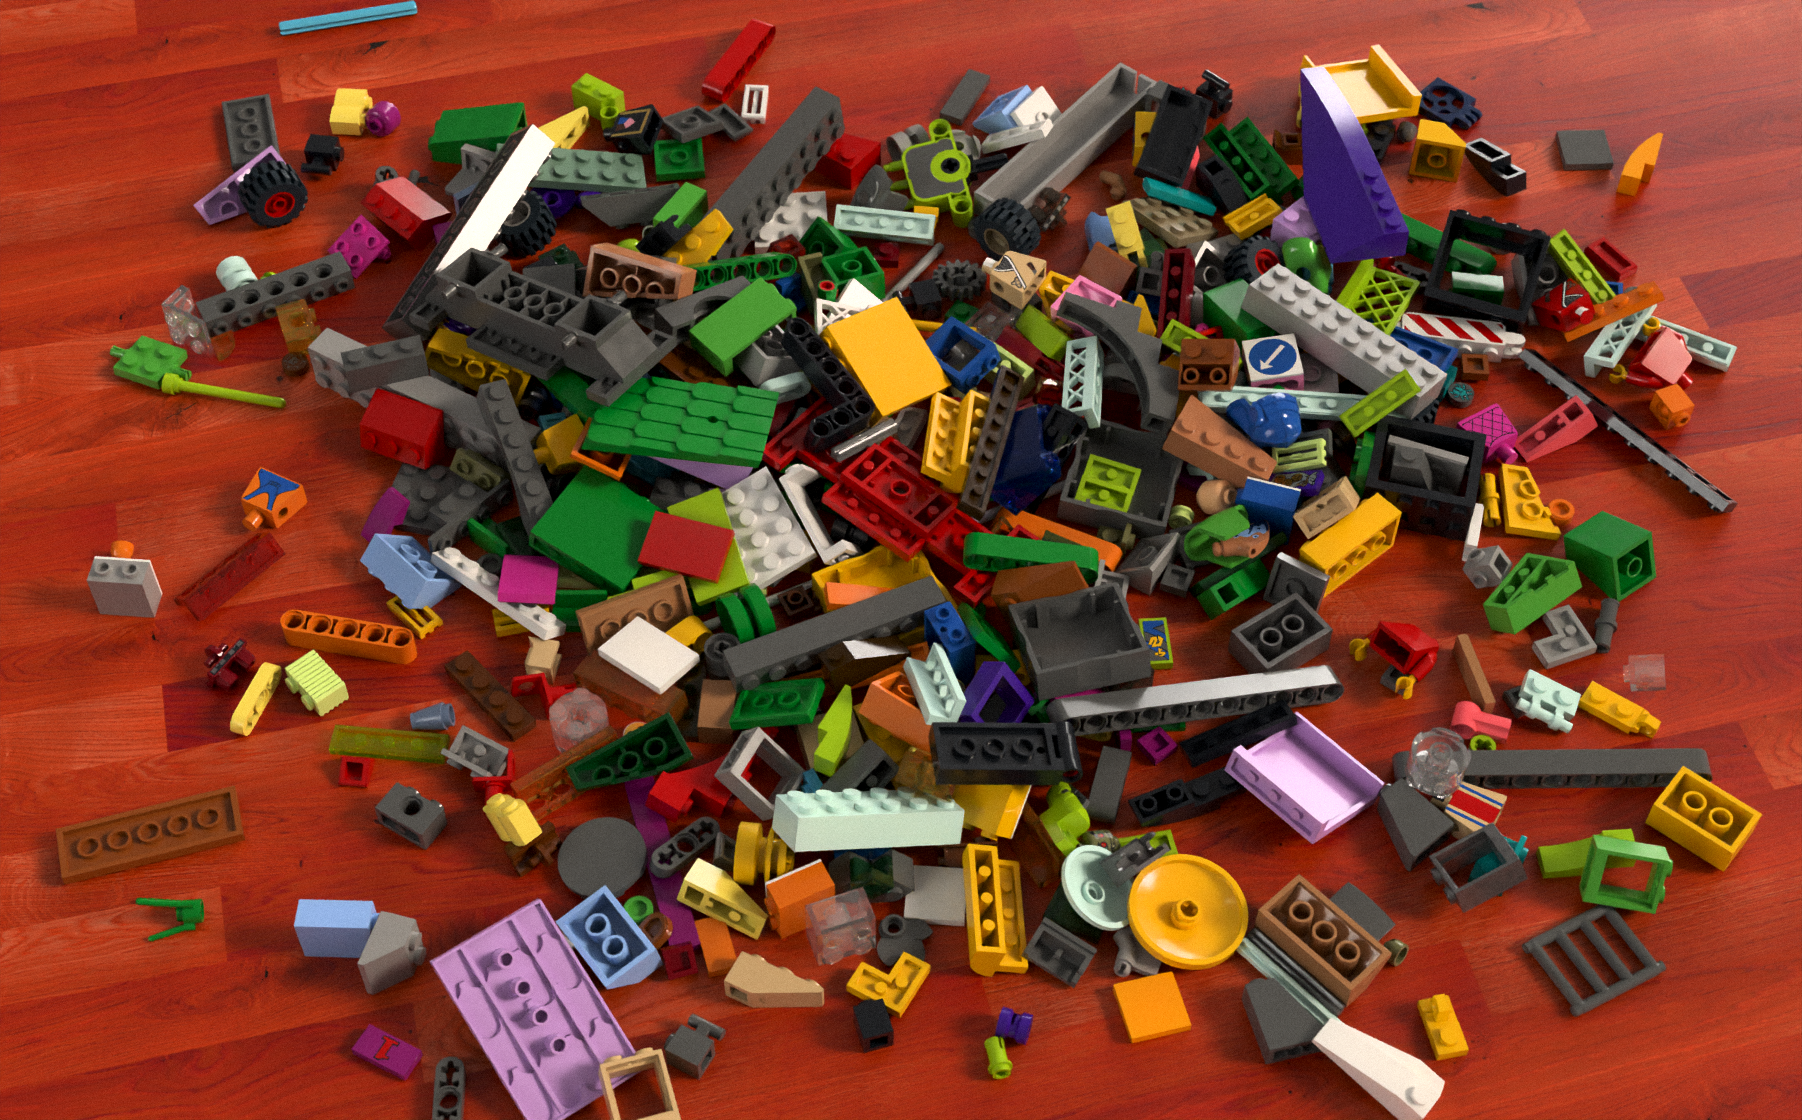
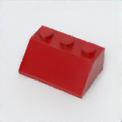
M404 176L375 184L360 202L372 215L420 252L434 238L432 226L446 223L453 215Z
M378 388L375 390L360 422L361 448L426 470L445 457L443 410Z

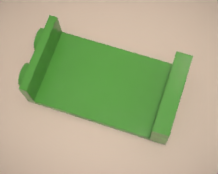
M760 277L689 330L691 347L727 377L734 371L732 358L784 319L789 321L791 318H795L797 308L789 298L785 299L779 294L773 284H768Z

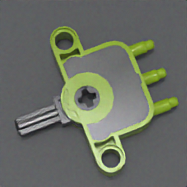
M936 119L929 125L931 141L908 147L902 154V160L883 165V169L885 172L904 169L905 179L892 183L890 191L909 189L911 199L908 200L904 210L914 208V206L938 207L939 213L950 211L953 223L957 227L966 228L968 227V222L974 218L973 204L969 192L972 182L978 180L977 174L1002 168L1008 162V157L1005 153L974 160L972 154L966 155L962 151L957 150L949 122L944 119Z

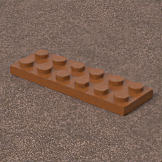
M235 786L56 829L61 877L64 884L245 840Z

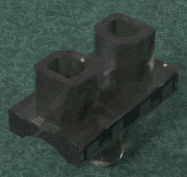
M1046 187L1039 196L1046 203L1043 209L1038 205H1033L1028 210L1031 212L1032 217L1036 219L1037 226L1042 232H1046L1047 229L1054 231L1057 226L1065 228L1067 221L1063 217L1067 211L1064 209V206L1071 197L1067 193H1059L1051 187Z

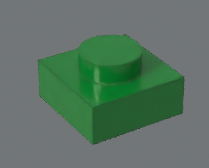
M957 299L944 315V322L953 316L970 327L978 318L979 309Z

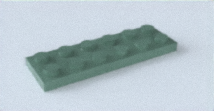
M497 143L496 155L504 144ZM552 148V156L538 169L540 171L539 176L527 186L609 193L646 188V180L641 154Z

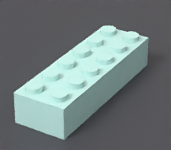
M932 785L925 786L924 789L902 786L898 787L897 790L875 787L871 788L870 791H859L851 788L844 789L843 792H831L829 790H816L815 793L789 791L787 794H776L772 829L794 852L960 844L965 810L954 799L944 793L940 787Z

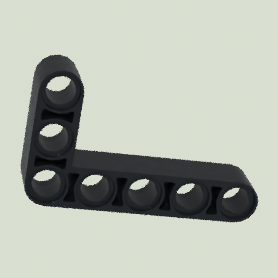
M791 318L785 327L781 344L833 407V409L814 418L810 422L803 440L805 447L809 451L819 453L864 430L868 426L874 412L875 404L808 322L802 318Z

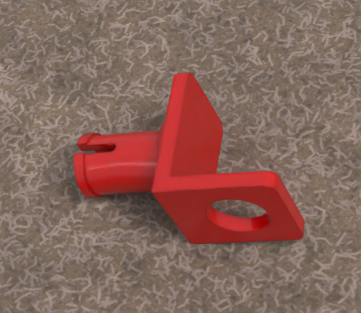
M545 673L512 678L511 695L513 697L539 694L546 719L552 718L553 703L577 701L578 699L575 682L551 687L547 683ZM522 683H533V685L527 689L518 688Z
M508 750L507 776L472 777L475 791L485 792V806L492 796L499 793L503 795V791H515L516 758L513 750Z

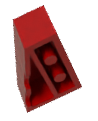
M843 133L831 145L829 152L823 155L816 163L814 170L852 190L862 181L874 165L881 164V142Z

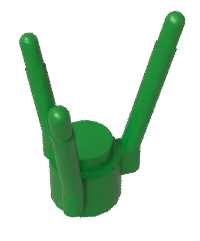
M137 898L135 901L137 905L176 907L177 921H183L184 923L183 925L149 936L148 940L150 942L183 931L196 930V923L204 922L203 899Z

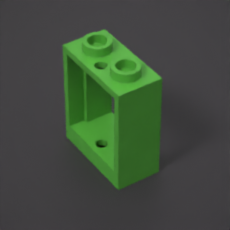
M685 182L653 218L654 227L661 221L665 222L672 215H678V219L673 222L676 228L680 229V227L688 223L693 229L708 212L707 191Z
M1593 835L1579 884L1583 902L1655 914L1658 903L1662 904L1664 901L1665 886L1663 885L1665 878L1671 876L1673 861L1669 859L1667 850L1663 846ZM1608 855L1653 862L1645 891L1600 884Z

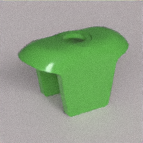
M1296 237L1284 242L1281 249L1286 268L1300 278L1303 277L1301 267L1309 269L1311 276L1305 281L1328 295V283L1332 266L1322 242L1316 245L1314 241L1305 237Z
M1236 505L1208 517L1192 528L1186 534L1184 540V550L1190 560H1208L1227 568H1233L1248 560V557L1243 556L1223 557L1222 555L1215 557L1212 551V544L1214 542H1220L1219 540L1226 541L1250 527L1248 512L1245 506Z

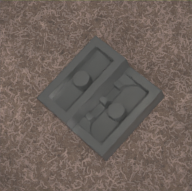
M1349 882L1329 899L1377 941L1396 925L1373 900Z

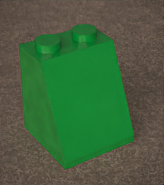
M1239 278L1203 293V323L1207 324L1209 328L1221 325L1224 339H1235L1242 355V341L1279 336L1281 334L1241 308L1249 284ZM1216 333L1210 334V336H1217Z
M1601 511L1563 535L1566 558L1574 561L1576 567L1607 596L1618 602L1656 578L1651 531Z

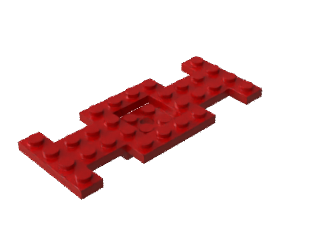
M822 396L765 445L762 460L780 472L797 457L833 482L834 485L823 494L821 502L907 563L925 547L965 575L953 587L951 593L962 602L967 603L974 609L992 592L997 572L974 570L966 567L963 563L964 538L967 534L972 532L994 533L964 512L958 510L956 505L960 493L945 492L940 488L941 481L921 473L923 458L892 436L887 437L881 444L877 445L874 443L871 447L841 462H835L830 456L831 448L834 446L819 453L809 451L805 447L803 440L810 422L814 418L833 409L825 397ZM852 435L851 437H849V438H847V439H845V440L839 442L838 444H840V443H842V442H844V441H846V440H848V439H850V438H852V437H854V436ZM901 488H902V489H904L907 493H905V494H899V493L895 492L894 489H901ZM1019 524L1007 535L1040 540V538Z

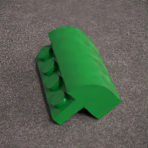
M1248 116L1230 131L1221 122L1202 137L1215 155L1232 170L1242 189L1251 200L1266 194L1268 198L1281 205L1284 203L1281 197L1300 183L1295 174Z

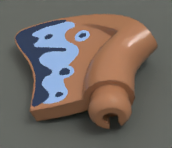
M1257 521L1250 524L1248 529L1226 541L1219 540L1220 542H1214L1212 544L1214 556L1256 557L1263 551L1269 541L1270 530L1268 521Z

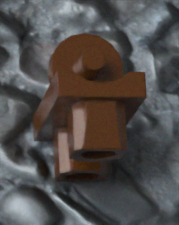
M547 821L544 825L538 823L542 833L527 845L516 846L511 841L505 846L506 854L516 874L520 877H523L539 863L546 867L553 863L551 854L562 846V842L555 832L554 824Z

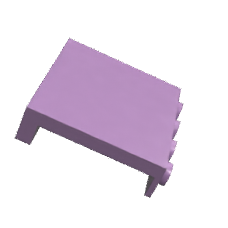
M1295 712L1297 725L1270 736L1249 750H1246L1241 745L1233 749L1224 770L1311 844H1314L1373 805L1385 783L1300 713Z

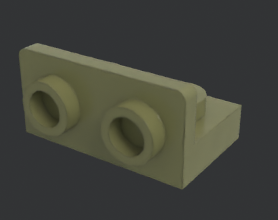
M463 448L456 450L450 470L467 481L470 480L487 493L505 479L512 481L509 473L482 457L481 454L474 452L470 448L467 451Z

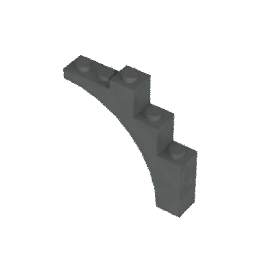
M1065 292L1058 307L1057 316L1072 321L1095 336L1097 335L1101 341L1111 348L1130 373L1139 394L1141 406L1140 428L1167 435L1175 421L1180 392L1178 391L1179 370L1158 364L1162 344L1161 339L1137 332L1142 308L1119 300L1112 307Z

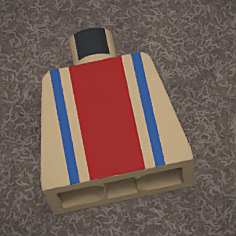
M1462 782L1453 795L1437 788L1430 803L1443 810V814L1454 822L1451 835L1460 840L1492 822L1495 825L1503 811L1507 796Z

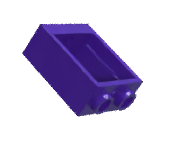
M984 661L964 692L966 703L957 722L985 723L978 714L994 690L1007 705L996 723H1021L1035 699L1005 662Z

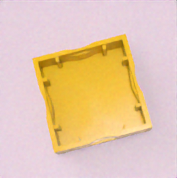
M880 545L862 556L846 559L812 573V593L814 590L816 596L820 599V605L823 607L825 614L834 611L826 609L824 595L826 582L898 588L932 575L946 602H951L962 620L957 610L958 606L945 586L933 574L929 561L922 550L907 563L885 546ZM924 625L918 626L910 632H902L896 635H898L906 647L924 642Z

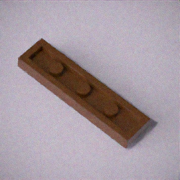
M468 650L444 665L446 673L513 742L537 726L535 718Z

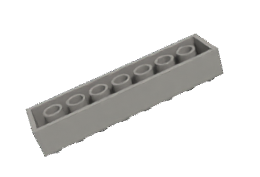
M1278 263L1248 286L1241 306L1243 310L1281 335L1294 333L1297 346L1369 394L1406 368L1421 389L1419 393L1395 409L1396 412L1404 415L1407 419H1413L1438 398L1448 375L1447 373L1416 354L1413 350L1408 349L1393 337L1382 332L1372 323L1356 315L1329 295L1324 294L1309 282L1298 277L1288 268Z

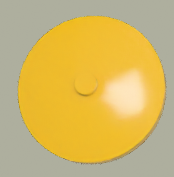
M1188 854L1161 857L1141 870L1128 894L1127 916L1136 939L1156 959L1176 968L1202 970L1221 964L1237 950L1247 930L1248 907L1239 885L1223 868L1202 857Z

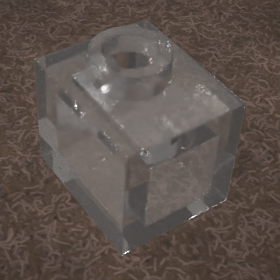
M1664 654L1628 655L1629 665H1623L1624 682H1630L1631 692L1666 690Z

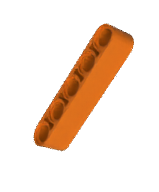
M1002 506L989 528L996 535L1007 536L1019 524L1042 541L1092 547L1099 553V562L1100 559L1106 560L1104 570L1114 572L1123 555L1121 549L1111 542L1011 506Z
M289 610L280 619L286 642L292 646L397 664L411 663L417 657L413 633L404 627L302 610Z

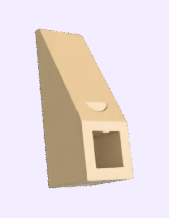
M742 951L724 980L725 995L752 1008L822 1007L824 1005V988L816 981L811 979L804 980L795 976L789 969L769 964L763 957L757 954L750 955Z

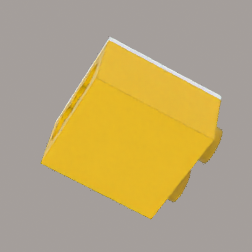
M959 785L954 800L965 810L963 828L974 831L975 827L982 829L980 835L995 841L998 840L999 836L1012 839L1032 785Z

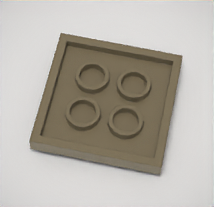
M1150 196L1127 200L1131 202L1136 221L1175 248L1204 240L1206 242L1214 240L1219 233L1217 229L1212 227L1210 221L1194 215L1193 210Z

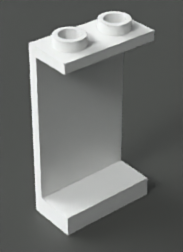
M795 464L786 469V474L781 476L779 480L824 564L834 565L846 559L864 555L859 545L845 540H841L836 544L833 543L804 489L805 486L822 475L817 470L803 464Z

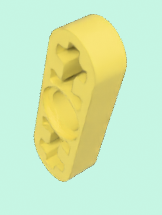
M267 662L260 666L232 715L230 722L232 732L245 736L251 733L280 682V666Z

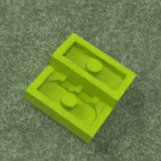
M1090 454L1075 499L1086 502V499H1091V504L1127 513L1142 469Z

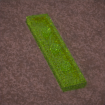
M335 724L329 751L330 754L444 764L446 756L440 752L443 748L448 750L450 738L449 734Z

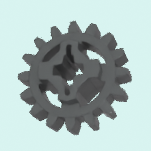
M956 259L955 263L946 261V266L939 264L938 270L933 271L932 279H934L937 289L941 293V298L948 296L950 301L959 298V301L963 302L964 298L973 300V295L981 296V291L986 290L987 274L982 272V268H978V263L971 265L969 260L960 263V260Z

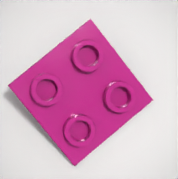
M362 214L327 250L330 254L340 251L356 279L376 257L387 260L391 256L390 248L387 246L390 241Z

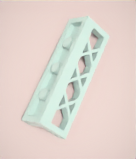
M837 204L834 227L849 237L934 246L936 216Z
M1657 304L1606 325L1584 355L1585 376L1595 378L1603 366L1614 368L1643 327V324L1646 323Z
M1097 335L1067 341L1062 407L1079 417L1084 416L1090 429L1100 427L1105 354ZM1086 347L1079 355L1074 353V349ZM1079 364L1085 366L1078 373L1072 371ZM1078 382L1084 384L1076 392L1071 389ZM1077 400L1082 402L1081 407L1069 409Z
M934 642L926 662L907 657L903 666L927 725H932V722H957L966 703L964 694L942 644Z

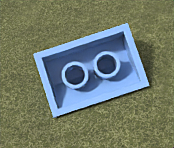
M375 533L360 559L368 568V572L374 577L379 578L385 584L384 587L391 593L396 594L402 600L401 603L408 609H423L425 606L431 608L462 585L430 562V552L412 536Z
M606 885L555 921L607 990L639 983L664 964L656 948Z

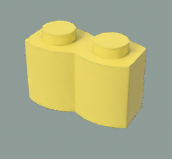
M338 88L330 114L332 134L362 135L363 129L367 128L365 114L372 107V98L368 97L367 89Z
M499 793L492 796L487 801V805L483 807V811L503 841H512L516 846H525L542 833L541 828L522 799H515L510 795Z

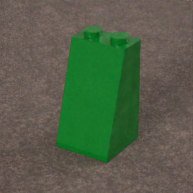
M518 102L444 110L440 120H437L435 123L433 136H430L428 141V149L432 152L433 161L462 165L461 148L465 143L496 152L497 143L504 144L511 133L528 126L525 105Z

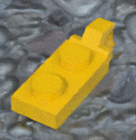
M1594 681L1591 682L1578 703L1581 709L1628 734L1630 731L1634 733L1640 732L1652 739L1661 724V721L1650 715L1644 708Z

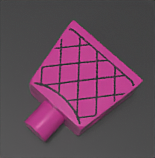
M1497 403L1457 423L1456 429L1487 435L1482 463L1487 464L1499 458L1504 464L1510 465L1517 459L1518 454L1513 450L1518 436L1517 430Z

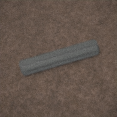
M889 418L831 448V458L835 462H841L872 446L874 443L897 433L898 423L893 418Z

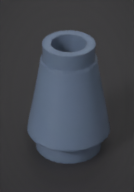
M440 702L411 713V726L414 730H448L449 727L455 725V713L452 704Z

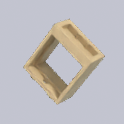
M1344 476L1322 490L1318 496H1313L1300 504L1293 518L1309 539L1354 511L1360 497L1347 477Z
M644 1048L635 1052L634 1056L626 1058L613 1056L605 1059L603 1064H599L598 1076L610 1120H621L610 1079L651 1068L655 1070L666 1112L637 1120H681L662 1049L653 1051V1048Z

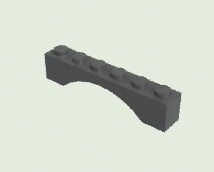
M503 379L480 385L476 400L483 419L496 438L505 458L514 485L521 519L529 538L530 531L551 507L553 501L507 381Z

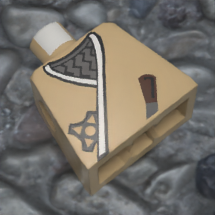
M1007 251L999 262L986 258L982 265V272L990 275V290L1022 310L1046 279L1047 261Z

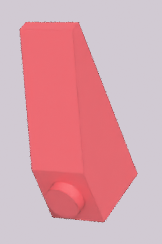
M1575 395L1517 437L1514 447L1524 460L1529 462L1577 442L1598 427V424L1592 412Z

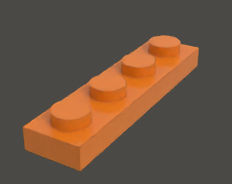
M1655 281L1643 283L1634 290L1618 294L1613 299L1604 303L1593 305L1595 314L1589 324L1584 325L1581 323L1568 332L1561 331L1567 342L1664 301L1663 293Z

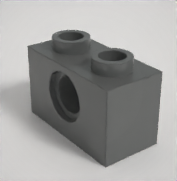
M398 782L375 807L378 821L381 825L425 850L448 825L444 812L445 809L438 801L433 799L429 801L422 797L415 788L411 786L406 788Z

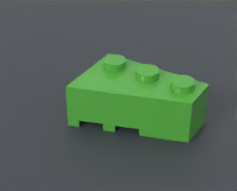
M1526 553L1483 603L1491 630L1515 635L1579 590L1582 584L1575 562Z

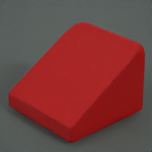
M341 755L338 785L368 787L375 759Z

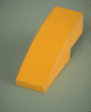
M1658 132L1648 138L1631 154L1624 166L1616 192L1636 196L1640 181L1650 182L1663 133Z

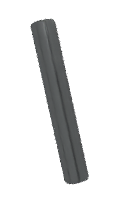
M1253 928L1247 934L1246 938L1331 1013L1338 1017L1343 1012L1344 1003L1261 930Z

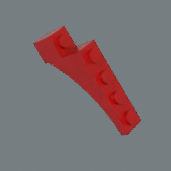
M777 726L760 728L773 741L776 740L780 732L776 728ZM728 753L696 768L669 774L663 771L649 792L645 806L676 823L681 814L684 816L688 814L693 803L721 818L726 809L731 811L738 800L714 776ZM754 753L741 774L748 783L753 775L749 772L752 766L759 767L763 760L756 753Z

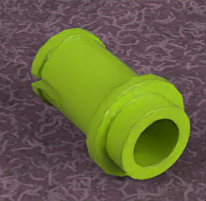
M998 1036L988 1038L984 1042L989 1060L988 1072L994 1079L1007 1078L1011 1074L1013 1065L1007 1058L1004 1039L1002 1037L998 1038Z

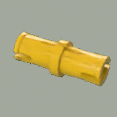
M1485 473L1486 481H1484L1483 475H1480V496L1478 501L1484 507V525L1494 527L1493 519H1495L1497 526L1501 524L1498 506L1501 500L1500 495L1496 491L1495 475Z

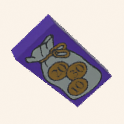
M1322 470L1272 473L1269 482L1301 489L1300 497L1318 496L1325 476Z

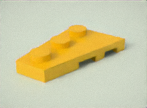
M1501 464L1498 472L1505 532L1558 540L1561 532L1558 526L1554 527L1550 519L1552 514L1549 508L1543 506L1539 498L1540 491L1528 467Z

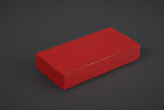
M1605 237L1585 247L1584 254L1617 282L1637 272L1638 266Z

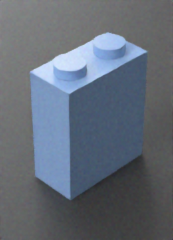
M299 899L294 928L304 955L307 957L360 958L380 913H376L373 901Z

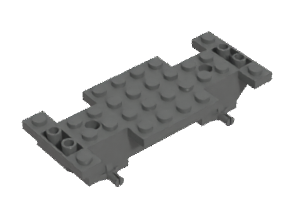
M502 243L492 251H480L470 247L436 275L438 284L425 296L426 301L408 315L411 324L431 331L446 317L478 329L466 339L468 348L545 381H548L564 366L597 380L586 389L587 398L606 407H609L677 346L675 337L656 329L646 336L632 319L631 311L619 306L627 299L624 291L619 290L608 299L598 298L591 294L584 299L512 271L510 262L500 259L502 255L508 252L507 247Z

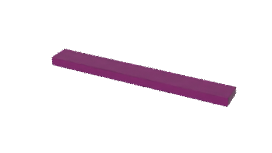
M649 776L624 782L636 829L642 835L647 847V869L659 912L670 918L673 923L672 934L667 940L668 944L671 946L691 941L693 950H700L701 943L691 908L676 900L683 884L680 870L669 878H659L649 868L653 852L671 839L665 817L645 806L648 794L655 784L654 778ZM671 855L670 858H669L667 861H665V862H661V861L659 860V864L662 865V864L666 863V864L669 865L670 859H671L673 856Z

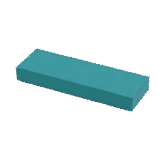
M1145 177L1142 183L1147 195L1209 216H1213L1217 209L1209 197Z

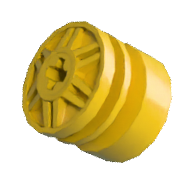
M740 822L733 869V880L737 884L754 886L759 873H764V881L768 882L774 879V874H777V877L793 871L795 852L782 838L778 839V834L772 829V826L768 837H763L761 823Z

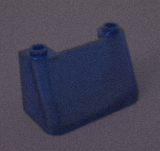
M1036 404L1015 411L990 495L993 500L1015 516L1061 477L1059 457L1054 452H1048L1044 449L1042 424L1052 409L1046 404Z

